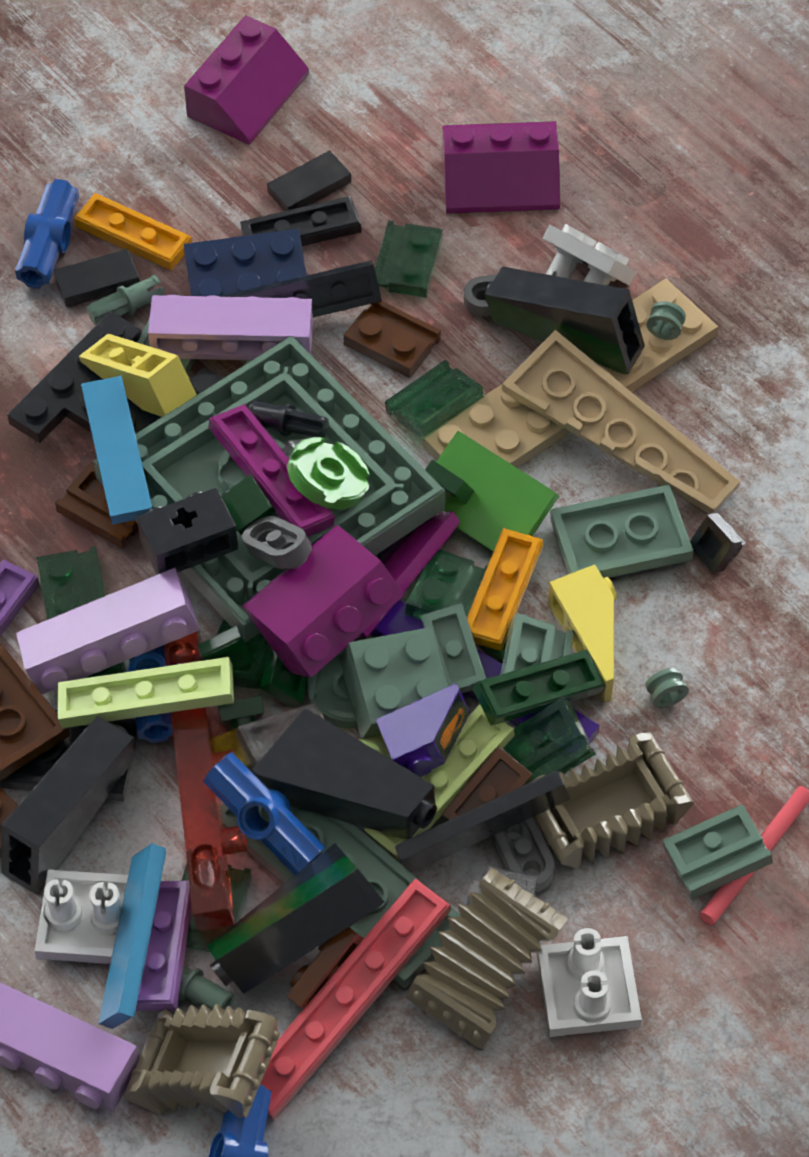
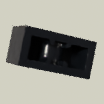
M217 487L204 492L192 493L183 500L164 507L152 508L145 514L137 516L140 541L157 575L173 568L177 572H181L238 550L236 525Z

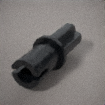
M255 399L248 407L264 428L279 431L282 436L297 433L325 438L329 427V419L327 417L297 411L293 404L289 403L282 406Z

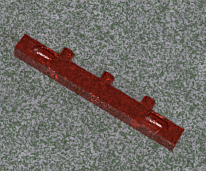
M200 631L164 645L166 666L204 661L198 648V644L202 643ZM210 707L171 712L192 915L199 932L233 926L235 922L227 855L247 852V838L239 826L223 827L221 801L203 780L208 772L227 754L231 752L235 756L236 754L234 750L215 753Z

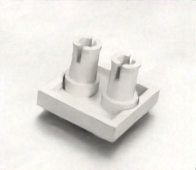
M567 224L564 225L562 231L549 225L543 236V239L556 246L555 250L558 251L546 272L547 275L570 279L577 264H582L583 261L588 263L587 267L590 269L584 280L585 282L608 286L610 281L615 282L618 279L630 286L637 273L626 266L629 258L600 242L597 243L596 240Z
M48 869L34 950L36 959L110 964L128 875Z
M584 928L575 934L574 942L541 945L543 954L537 953L549 1037L641 1027L642 1018L628 936L601 939L600 934L596 930Z

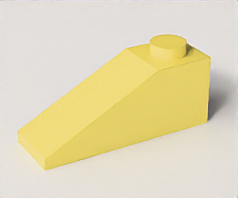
M107 334L79 356L81 362L102 379L122 376L126 397L142 410L161 417L197 395L178 355Z
M594 564L550 581L548 606L563 632L566 633L568 630L574 631L572 648L575 653L588 650L606 685L603 691L599 693L603 703L612 700L614 682V601H616L617 596L611 580L608 577L603 578Z

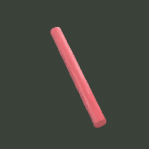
M799 786L761 834L763 843L770 852L808 804L809 790L807 788ZM754 872L721 886L699 914L701 919L709 925H714Z

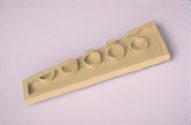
M556 330L502 383V391L659 485H670L673 493L708 514L715 513L739 488L740 480Z

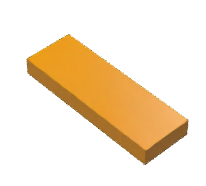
M97 193L93 194L74 217L75 227L120 248L128 249L129 252L170 271L174 269L185 255L183 244L192 243L191 236Z
M503 528L467 616L475 644L502 651L509 633L511 620L519 609L543 548V539Z

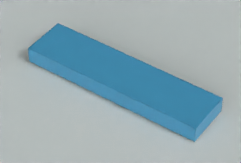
M122 376L82 383L83 397L111 524L137 520V516L143 515L152 509Z
M153 843L135 854L131 859L98 1022L99 1025L111 1029L135 1015L166 857V848Z

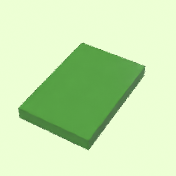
M460 431L456 432L437 460L438 464L464 480L475 491L466 504L455 497L450 502L445 501V509L442 511H453L460 520L457 529L494 552L503 528L533 536L560 497L553 490Z

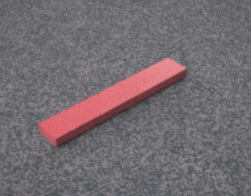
M416 878L278 1039L260 1085L272 1091L268 1109V1116L271 1119L275 1120L452 910L449 903Z

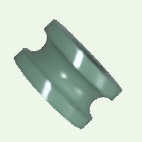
M668 301L657 302L651 308V313L646 323L647 329L658 338L673 340L681 334L686 314L675 303Z
M667 668L661 670L647 680L645 687L649 694H653L651 700L655 707L664 708L672 706L683 700L689 693V688L682 681L683 675L679 669Z

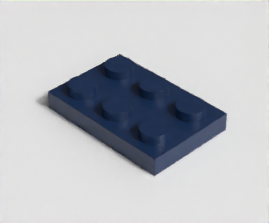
M299 229L183 244L191 296H222L307 276Z

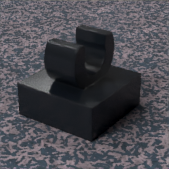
M719 513L708 514L690 540L693 551L712 573L724 571L731 559L739 554L746 543Z

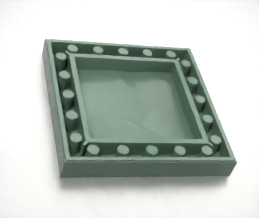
M293 336L285 339L135 434L152 508L164 507L183 500L192 493L204 492L217 487L220 495L225 493L219 484L217 474L218 464L225 448L208 428L209 418L243 404L248 408L250 403L257 399L282 406L290 403L295 405L297 411L327 417L329 419V427L324 443L334 445L337 441L348 446L359 455L368 468L369 477L367 482L369 487L363 499L352 508L343 510L330 509L335 515L334 526L309 536L308 539L312 546L332 528L340 526L375 556L445 509V490ZM264 428L272 439L279 440L292 450L302 440L313 438L297 433L282 436L279 431ZM96 458L93 460L96 479L103 485ZM275 512L270 515L278 517ZM237 531L238 550L181 572L232 628L237 626L245 642L261 632L242 606L285 569L276 568L252 556L242 539V535Z

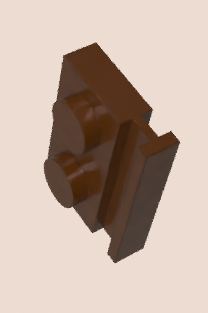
M383 301L371 304L367 310L364 309L343 335L345 346L408 378L412 377L431 353L432 346L435 343L438 344L441 340L440 329Z
M90 462L66 489V495L62 499L58 498L55 502L58 513L122 549L126 546V540L131 535L134 536L139 530L135 520L111 524L104 487L96 479L93 462Z

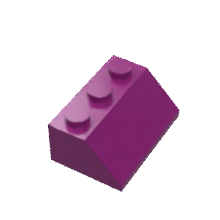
M245 15L184 85L187 117L250 145L309 75V68L276 28Z
M556 121L442 125V159L446 214L560 209V165Z
M335 526L312 546L311 553L304 564L295 569H285L243 605L242 608L289 672L312 678L347 647L349 642L355 640L405 594L384 564L340 526Z

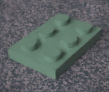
M670 485L550 510V521L568 574L595 564L603 578H610L691 561L693 558V548Z

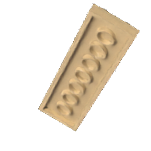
M666 278L632 300L645 347L629 374H622L604 366H599L629 391L633 392L715 338L718 326ZM668 301L675 303L684 310L686 320L682 325V331L678 338L665 340L654 336L648 331L646 323L650 316L651 308L655 303ZM501 384L422 435V446L437 461L456 432L460 431L518 468L571 432L504 393Z

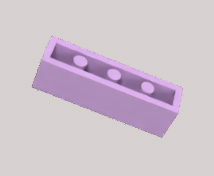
M152 295L148 329L150 347L178 355L179 359L254 360L290 336H293L311 354L313 332L312 299H299L295 297L259 298L254 296Z
M173 568L26 628L16 634L25 671L43 695L58 689V682L82 679L91 674L98 673L162 645L179 640L184 636L199 631L200 628L189 592L177 570Z
M0 982V1064L11 1070H17L18 1067L33 1073L34 1078L48 1088L56 1090L61 1086L73 1092L75 1098L88 1107L98 1109L101 1105L114 1112L130 1081L131 1071L135 1069L139 1060L137 1046Z

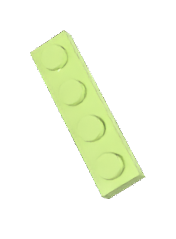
M229 657L58 682V721L62 728L88 725L96 716L108 722L234 703L233 668Z
M480 704L468 716L445 764L432 769L430 773L421 777L434 785L437 811L431 823L424 829L419 828L414 836L429 830L498 747L503 749L515 736L513 728L505 722L490 726ZM369 828L364 829L365 834L395 860L400 861L395 846L407 839Z

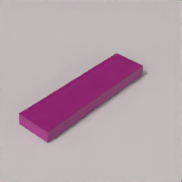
M245 404L209 418L208 428L244 474L246 476L251 475L256 480L275 508V513L280 519L302 528L307 537L334 526L335 515L330 509L311 502L293 485L287 470L289 458Z
M441 511L418 526L385 563L384 566L403 593L459 526L460 520L453 511ZM390 609L358 637H368Z

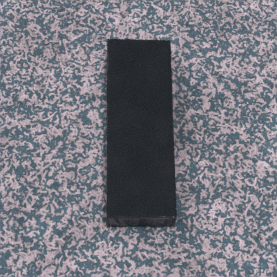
M351 196L240 221V228L243 236L299 229L301 244L306 246L361 233V222Z

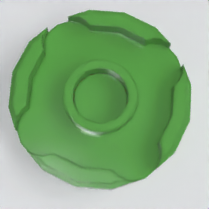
M321 437L304 439L296 445L289 457L287 470L291 482L302 495L320 506L338 510L355 507L363 499L369 487L367 482L369 472L367 466L357 453L337 441L334 445L324 443L326 438Z

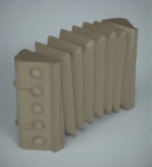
M647 732L629 737L627 752L617 746L616 758L607 753L606 766L596 758L594 770L584 764L579 775L571 768L569 778L560 771L561 779L571 799L534 816V819L546 837L547 845L552 848L558 861L562 865L572 867L574 870L581 866L583 855L594 863L596 850L608 859L611 845L624 854L627 840L637 847L641 834L652 840L653 827L664 832L666 819L673 825L677 824L694 805V802L685 789L684 782L678 778L667 760L665 751L659 747L653 735ZM541 775V776L535 778L533 781H535V780H537V779H539V778H541V777H543V776H545V775Z
M491 868L480 881L482 893L469 892L471 905L457 904L461 917H448L451 930L438 931L443 946L430 947L436 961L423 962L428 974L417 975L405 998L423 1009L425 1014L429 1013L458 1033L460 1038L464 1037L481 1050L498 1027L495 1020V1011L505 1010L502 1000L510 999L507 988L516 987L513 975L525 974L521 963H532L531 953L543 954L540 943L554 942L568 920L566 916L559 914L557 910L549 906V902L545 903L539 898L534 897L533 894L516 884L514 879L510 880L494 868Z
M218 1004L214 1005L212 1011L206 1005H202L200 1010L191 1005L187 1014L180 1008L176 1009L174 1015L167 1009H164L158 1013L151 1032L146 1035L147 1041L135 1069L131 1071V1078L123 1097L155 1114H164L168 1107L176 1111L179 1104L186 1109L190 1104L196 1109L200 1103L205 1108L211 1106L214 1110H220L223 1113L229 1110L238 1118H247L281 1034L277 1029V1019L269 1014L254 1010H247L245 1013L239 1007L236 1011L230 1006H227L224 1010Z

